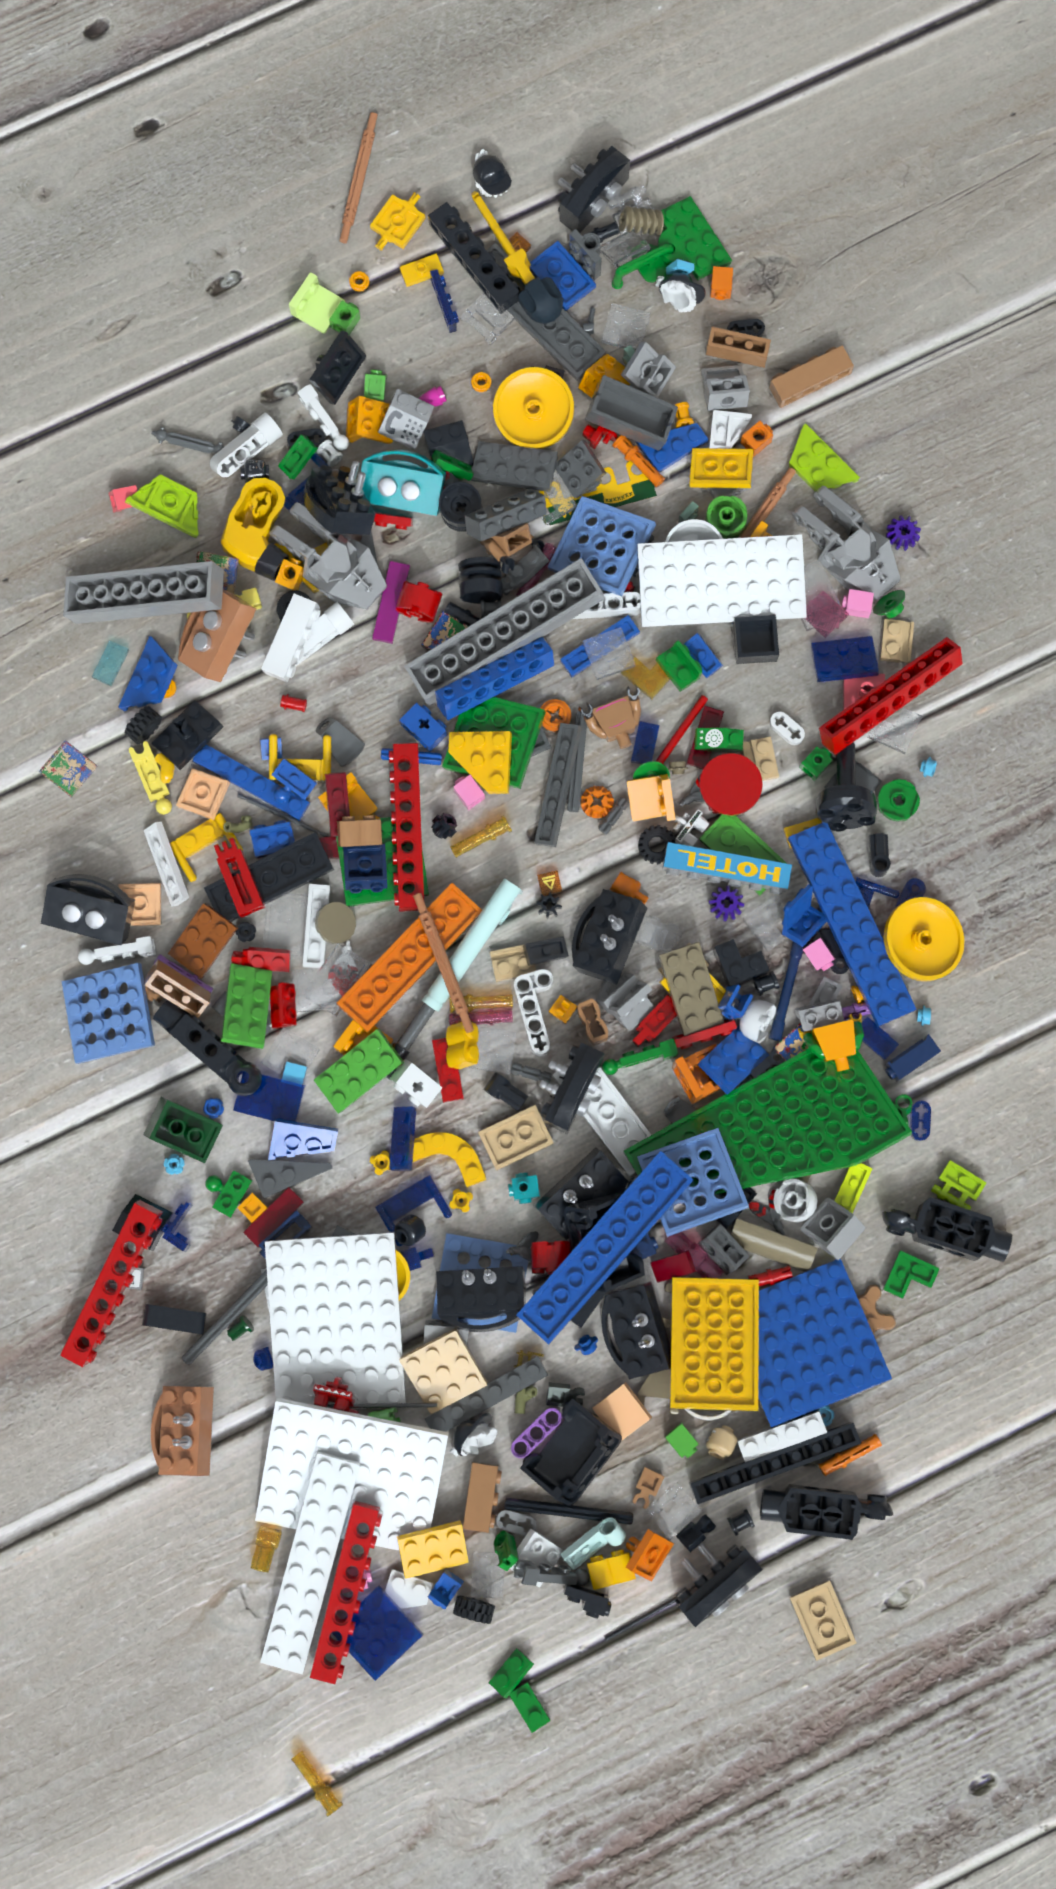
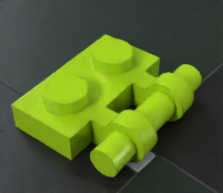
M949 1160L938 1179L945 1183L944 1186L941 1188L934 1184L931 1192L935 1193L937 1198L942 1201L944 1199L953 1205L970 1210L971 1206L966 1204L965 1201L967 1198L976 1201L986 1182ZM951 1187L962 1193L959 1198L949 1193Z

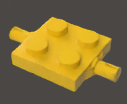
M413 192L408 201L399 199L392 194L370 224V229L381 236L375 245L377 249L382 251L388 242L394 243L402 249L405 248L426 219L425 214L418 211L414 206L420 199L419 194L416 195V192Z

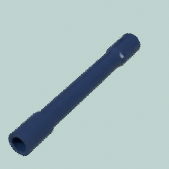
M794 941L792 942L789 954L790 959L776 1015L769 1034V1039L781 1041L785 1018L804 946L802 947Z

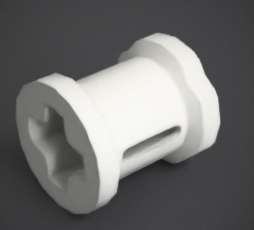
M329 439L321 443L316 451L327 460V465L330 467L336 465L343 457V454L337 452L332 446V441Z

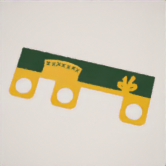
M629 461L626 464L630 478L629 482L617 485L613 469L606 467L604 470L610 474L611 481L608 484H600L596 487V491L582 494L579 498L571 497L564 499L560 485L557 482H552L551 487L557 490V496L554 499L545 497L546 515L550 526L571 520L582 496L612 507H619L655 497L657 494L653 483L643 473L641 475L632 473L631 467L633 463Z

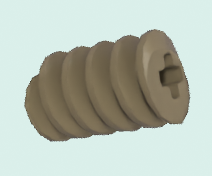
M625 206L620 214L619 230L621 232L626 228L627 232L631 233L634 228L635 233H639L641 229L642 234H646L648 231L649 235H653L656 230V235L659 236L663 230L664 217L661 210Z

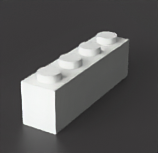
M293 594L261 668L265 674L288 682L289 678L294 676L297 659H301L304 653V643L310 639L312 634L311 627L320 616V607L316 602Z
M818 1410L776 1427L738 1439L737 1442L744 1461L748 1462L825 1434L827 1430Z

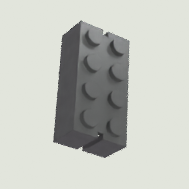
M603 375L597 383L585 420L659 451L666 444L678 407Z

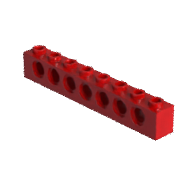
M948 637L944 638L820 726L819 731L822 744L835 755L961 666L963 664L961 647Z
M418 743L393 744V750L389 751V763H393L394 771H390V783H394V791H390L391 804L395 803V811H391V823L396 824V832H392V844H396L397 852H393V865H397V873H393L394 885H398V893H394V904L399 906V912L419 911L413 897L421 893L424 900ZM401 763H407L410 768L408 770H401L398 766ZM408 783L411 787L409 790L403 791L399 788V785ZM408 803L411 805V809L403 811L400 805ZM409 823L412 829L407 832L403 831L401 825ZM406 843L411 844L413 849L410 852H405L401 848L402 845ZM405 864H411L414 869L412 872L407 873L403 871L402 867ZM410 884L415 890L412 893H406L403 887Z
M141 1200L134 1203L60 1356L82 1368L94 1361L97 1355L95 1349L98 1344L101 1345L107 1335L104 1331L107 1325L110 1326L116 1316L114 1311L117 1306L119 1307L125 1298L123 1292L126 1287L129 1288L135 1277L132 1274L135 1268L138 1269L144 1259L141 1255L144 1249L147 1250L153 1241L151 1235L162 1223L160 1218L162 1215L161 1210ZM138 1222H141V1223L144 1224V1226H145V1232H144V1233H143V1232H140V1231L138 1230V1228H137ZM129 1241L135 1244V1252L128 1248ZM119 1261L126 1263V1271L119 1267ZM110 1280H114L117 1283V1289L110 1287ZM101 1299H105L107 1301L108 1308H103L101 1306ZM91 1318L97 1319L98 1327L92 1325ZM82 1337H86L89 1340V1346H85L82 1343Z
M355 1501L353 1504L310 1674L311 1679L336 1684L338 1678L342 1679L345 1665H341L343 1656H348L350 1644L347 1643L348 1635H353L356 1622L352 1621L354 1613L358 1614L361 1600H357L359 1591L364 1592L367 1580L363 1578L364 1571H369L372 1557H368L370 1548H375L377 1536L374 1535L375 1527H380L383 1514L379 1513L380 1507L359 1501ZM366 1523L369 1526V1531L366 1533L360 1532L358 1524ZM356 1544L361 1545L364 1548V1552L356 1554L353 1552L352 1547ZM354 1566L358 1569L359 1573L356 1576H351L348 1574L347 1568ZM350 1588L353 1596H343L342 1589ZM340 1609L345 1610L348 1617L340 1619L336 1611ZM334 1631L340 1632L342 1639L334 1640L331 1637V1633ZM327 1653H333L337 1657V1660L335 1662H329L326 1659L325 1655Z

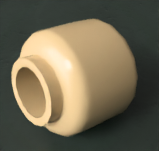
M722 1425L721 1428H713L706 1442V1447L709 1450L708 1453L720 1460L731 1457L738 1441L735 1434H733L734 1430L725 1425Z

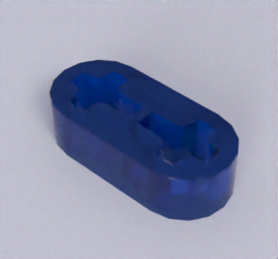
M917 1101L912 1105L910 1129L912 1131L911 1137L915 1141H923L930 1135L931 1107L926 1101ZM920 1105H923V1109H926V1112L922 1114V1119H919V1112L915 1110ZM919 1123H922V1130L926 1132L921 1137H918V1133L914 1131L919 1128Z

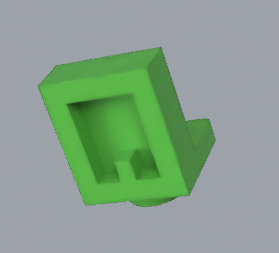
M371 369L370 373L365 374L364 397L374 400H385L387 374H382L383 370Z

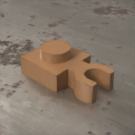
M644 1467L636 1485V1488L641 1489V1491L633 1497V1503L636 1504L638 1498H644L645 1504L643 1508L646 1509L649 1506V1495L651 1494L656 1497L665 1476Z

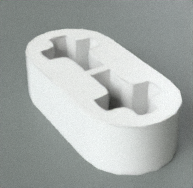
M776 712L772 715L770 727L791 745L802 743L805 732L799 724L784 712ZM775 718L778 720L780 718H783V724L786 726V728L781 724L778 726L775 725ZM788 729L791 730L793 733H795L796 731H798V732H799L798 737H799L800 739H798V738L792 739V738H791L792 733H791L790 731H788Z

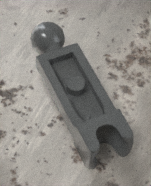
M518 1560L514 1570V1577L522 1579L521 1584L536 1586L537 1582L585 1586L590 1578L588 1572L584 1569H577L575 1572H572L571 1568L565 1565L552 1567L548 1564L540 1563L538 1566L528 1560Z

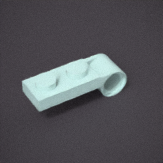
M606 1518L586 1532L560 1555L574 1571L607 1543L611 1546L622 1544L626 1538V1533L614 1518Z

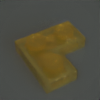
M636 657L621 671V674L634 686L636 684L640 691L651 700L670 681L658 663L650 670Z

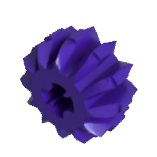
M902 515L899 516L898 520L893 518L891 525H888L886 528L888 531L886 538L891 539V545L896 544V550H899L900 546L903 547L904 551L908 549V546L913 548L916 545L915 541L920 539L918 534L921 528L916 527L917 521L910 522V516L906 520H904Z
M726 886L725 892L721 887H718L719 894L712 892L711 896L714 899L709 900V904L714 906L710 909V912H718L715 916L716 919L724 915V922L727 921L728 915L731 920H735V914L741 915L742 913L739 908L744 907V903L739 902L743 899V895L736 896L738 891L736 888L733 892H729L730 886ZM725 899L729 900L728 903H732L728 908L724 907L725 904H721Z

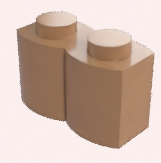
M375 815L363 816V820H355V816L342 817V821H337L339 847L382 845L381 819H375Z
M591 998L579 1003L578 1017L582 1024L586 1026L585 1032L588 1041L593 1046L607 1041L608 1029L605 1022L600 1018V1009L596 1001Z

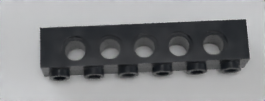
M446 202L428 215L430 227L500 314L519 301L520 288L517 283L510 281L505 268L498 266L493 253L486 251L483 241L479 236H474L472 228L468 222L461 220L460 213L454 206L451 207ZM449 225H455V226H456V227L453 228V229L447 228V226H449ZM461 240H467V241H468V242L465 243V244L459 243V241H461ZM472 255H479V256H480V257L477 258V259L471 258ZM484 270H491V271H492V272L489 273V274L483 273ZM496 285L504 286L502 289L495 288Z

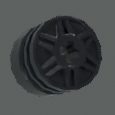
M455 482L448 485L439 497V509L444 523L450 529L457 532H466L465 515L483 508L478 490L466 482ZM458 507L465 508V512L458 511Z
M473 557L460 561L458 569L460 572L459 579L463 581L459 584L460 599L462 601L481 604V600L495 602L503 597L502 582L498 580L502 576L500 570L501 561L498 562L496 558Z

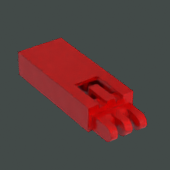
M232 837L229 838L231 847H228L225 840L221 842L224 850L221 851L218 844L214 845V848L218 855L216 860L237 912L243 918L266 907L245 855L241 849H238L235 839ZM231 863L234 871L240 869L241 873L233 877L228 864Z

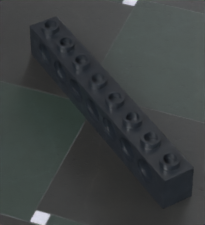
M849 1422L827 1430L825 1434L689 1482L696 1503L701 1504L859 1445L861 1441L854 1423Z

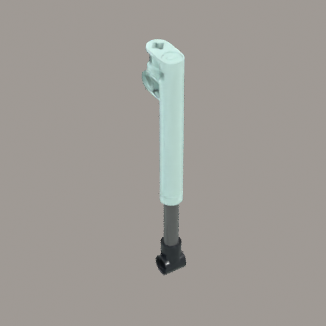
M505 878L449 959L458 983L497 925H502L511 911V904L515 898L523 892ZM441 972L429 988L428 993L421 1000L424 1002L398 1042H394L392 1045L403 1061L410 1052L408 1050L435 1010L439 1012L443 1003L450 996ZM394 1070V1071H393L391 1074H389L386 1078H388V1079L390 1080V1077L393 1075V1073H394L396 1070Z

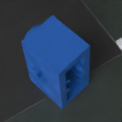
M416 702L399 720L400 725L426 750L431 752L447 736L446 725L440 719L435 720L431 716V711L425 705L420 706ZM422 723H423L424 725H427V724H428V727H429V728L426 729V728L424 727V728L421 729V724H422Z

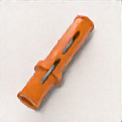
M873 1434L871 1437L861 1441V1444L841 1453H835L834 1457L818 1464L819 1468L826 1477L839 1468H846L847 1464L881 1447L882 1444L878 1436Z

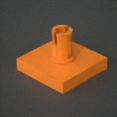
M648 1529L641 1541L635 1536L629 1538V1541L635 1544V1546L628 1542L626 1543V1548L634 1552L626 1568L652 1582L674 1543Z

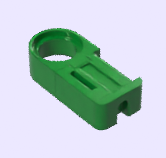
M503 1530L495 1537L493 1545L494 1551L498 1554L499 1558L497 1566L508 1571L518 1561L519 1557L515 1537Z

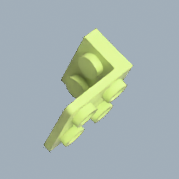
M310 272L290 301L289 308L291 315L325 334L330 327V317L341 301L345 302V300L320 286L317 276Z

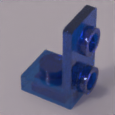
M189 1202L179 1205L175 1211L177 1216L173 1222L169 1221L162 1231L164 1232L162 1238L183 1252H187L191 1246L187 1243L188 1238L179 1232L175 1235L174 1232L193 1206Z

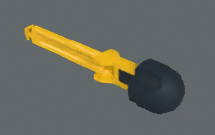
M474 191L471 193L474 203L508 255L504 259L508 266V271L512 276L521 278L525 285V290L518 297L521 307L537 323L547 324L555 321L561 315L563 307V297L560 290L549 277L541 280L539 277L534 278L530 271L531 264L524 249L515 251L479 193Z

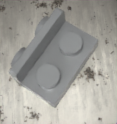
M837 999L795 1009L803 1031L844 1021L841 1004Z

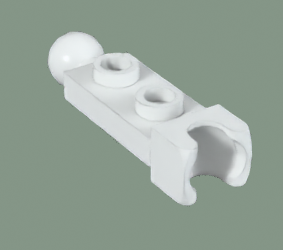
M311 384L303 387L297 392L300 402L309 411L314 420H319L321 423L320 428L325 436L329 435L334 440V447L337 450H346L349 446V440L345 435L339 433L338 428L319 403L317 392Z
M151 936L136 938L134 943L94 949V951L85 948L79 952L78 959L80 963L88 965L94 959L102 960V963L113 962L114 958L118 957L132 959L135 958L136 954H139L141 957L156 955L155 942Z

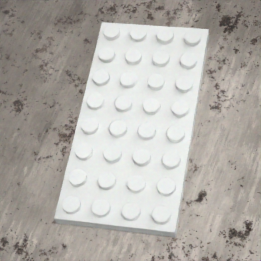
M802 535L637 544L642 627L734 622L736 617L776 615V620L807 617Z

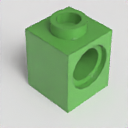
M342 300L329 319L330 327L339 333L342 330L350 335L361 319L359 309L353 303H346ZM344 315L351 316L347 320L341 319Z
M682 1423L665 1436L666 1440L681 1458L684 1456L689 1458L697 1451V1441Z

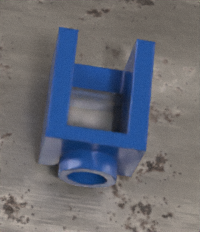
M738 984L726 987V993L718 1006L722 1010V1015L728 1019L743 1017L754 997L752 994L741 995L738 993L741 987Z

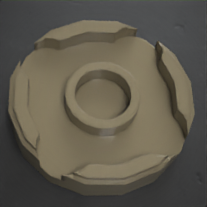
M331 902L317 912L315 928L324 941L331 944H340L349 940L354 934L356 918L353 911L346 904Z

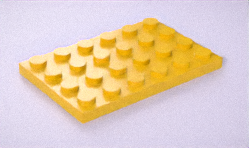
M672 1277L670 1408L758 1411L759 1280Z

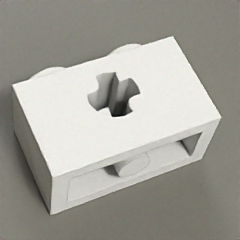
M406 1059L390 1077V1080L395 1083L393 1087L401 1094L406 1092L410 1095L408 1100L417 1107L421 1104L427 1108L442 1089L440 1085Z

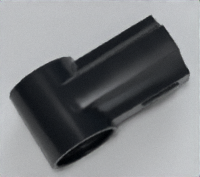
M876 833L869 835L871 862L869 869L873 876L883 877L891 865L888 834ZM875 863H883L885 865V869H878L875 866Z
M495 1072L483 1090L497 1100L500 1099L516 1111H519L528 1096L511 1085V1082Z

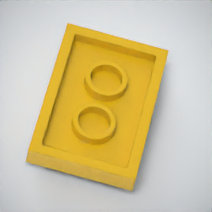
M692 448L690 487L751 488L753 449Z
M460 1520L396 1536L405 1579L469 1563Z

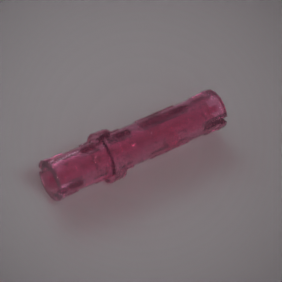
M546 543L542 552L550 562L557 548L550 543ZM549 562L516 593L517 597L537 585L544 571L548 569Z
M489 1009V1011L468 1012L471 1022L477 1025L490 1024V1026H494L497 1023H513L512 1009L494 1011ZM449 1014L450 1025L462 1022L459 1014Z

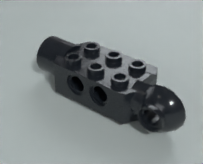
M166 1000L155 1013L153 1020L222 1078L234 1093L248 1096L259 1089L262 1075L257 1065L243 1059L226 1042L223 1045L219 1043L221 1038L210 1028L205 1031L203 1028L206 1025L196 1016H192L169 1000ZM201 1034V1039L194 1042V1038ZM213 1048H217L216 1054L210 1056V1051ZM242 1073L249 1074V1080L246 1083L239 1082V1076Z
M929 1197L919 1205L915 1219H911L910 1214L897 1209H891L890 1212H882L887 1232L898 1236H904L905 1232L910 1233L915 1242L972 1261L985 1256L1004 1262L1011 1247L1012 1234L994 1228L992 1217Z
M789 1484L785 1491L763 1489L760 1506V1520L781 1522L784 1524L786 1532L853 1540L858 1533L861 1513H865L866 1518L885 1520L886 1516L894 1515L886 1496L868 1494L867 1499H861L852 1491Z

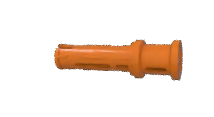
M623 435L616 439L612 446L625 456V460L631 461L655 487L662 484L665 477L639 452L640 449L637 445L635 446Z

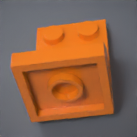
M716 1044L700 1050L685 1059L681 1056L672 1065L676 1077L692 1104L721 1090L698 1066V1063L717 1046Z

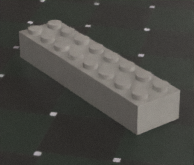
M213 561L66 577L63 616L75 624L219 610L222 609L224 569Z

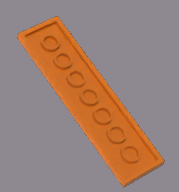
M453 883L427 908L428 912L432 914L445 951L477 919L482 911L479 906ZM419 917L336 1003L367 1033L436 962Z

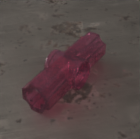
M683 1232L671 1235L664 1241L677 1254L689 1251L696 1272L702 1278L719 1279L724 1273L708 1257V1254L698 1244L688 1239Z

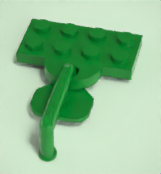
M689 196L661 210L664 217L663 228L665 231L661 233L657 246L645 243L635 248L631 254V261L616 268L611 285L614 289L622 288L623 276L635 270L639 271L645 281L654 283L658 276L665 277L667 275L666 267L676 259L693 263L694 271L692 273L698 281L712 274L713 266L726 267L731 264L732 259L692 197Z

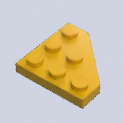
M510 731L449 732V754L488 794H509L512 733Z

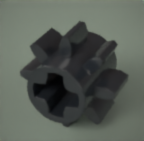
M443 813L441 816L437 814L432 820L434 824L431 828L434 835L438 838L446 839L448 836L451 838L457 832L455 829L457 827L456 819L450 814Z
M552 892L546 897L541 894L542 902H536V906L541 907L538 914H546L547 919L552 914L557 917L556 910L562 909V905L557 904L560 897H552ZM548 901L552 902L553 905L550 910H547L545 906Z

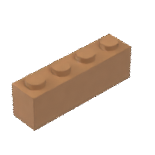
M843 345L838 348L832 347L819 357L818 355L813 356L803 365L797 364L793 366L787 373L776 374L770 382L769 389L779 407L782 408L852 374L854 365Z

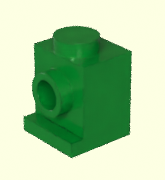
M817 746L801 762L799 768L815 781L831 764L833 759L830 757L832 754L826 748L822 747L820 749ZM818 757L822 762L816 763L814 759Z

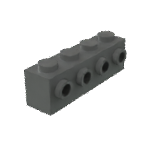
M527 489L465 515L467 534L482 542L546 515L545 495L536 490Z

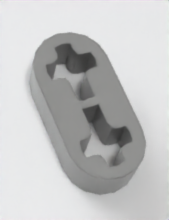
M502 1510L497 1515V1525L505 1531L526 1536L528 1532L524 1531V1527L517 1525L518 1521L525 1523L526 1519L531 1520L530 1524L534 1525V1531L537 1529L536 1520L530 1515L511 1510ZM509 1514V1518L516 1520V1523H508L507 1526H504L500 1517Z

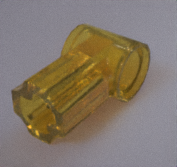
M263 1525L260 1526L255 1542L257 1546L250 1568L269 1573L282 1531Z

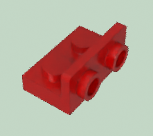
M280 982L278 985L271 986L272 1028L278 1029L297 1025L295 984Z

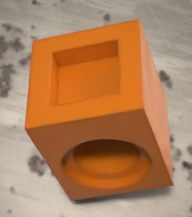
M713 266L711 298L717 300L730 299L733 268Z
M758 421L742 435L740 443L745 449H753V457H755L772 442L773 431L767 424ZM760 435L763 439L756 440L753 436Z

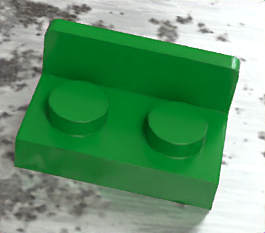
M679 640L674 642L673 647L656 657V662L679 692L698 681L702 675L700 663L690 656L687 646L681 644Z

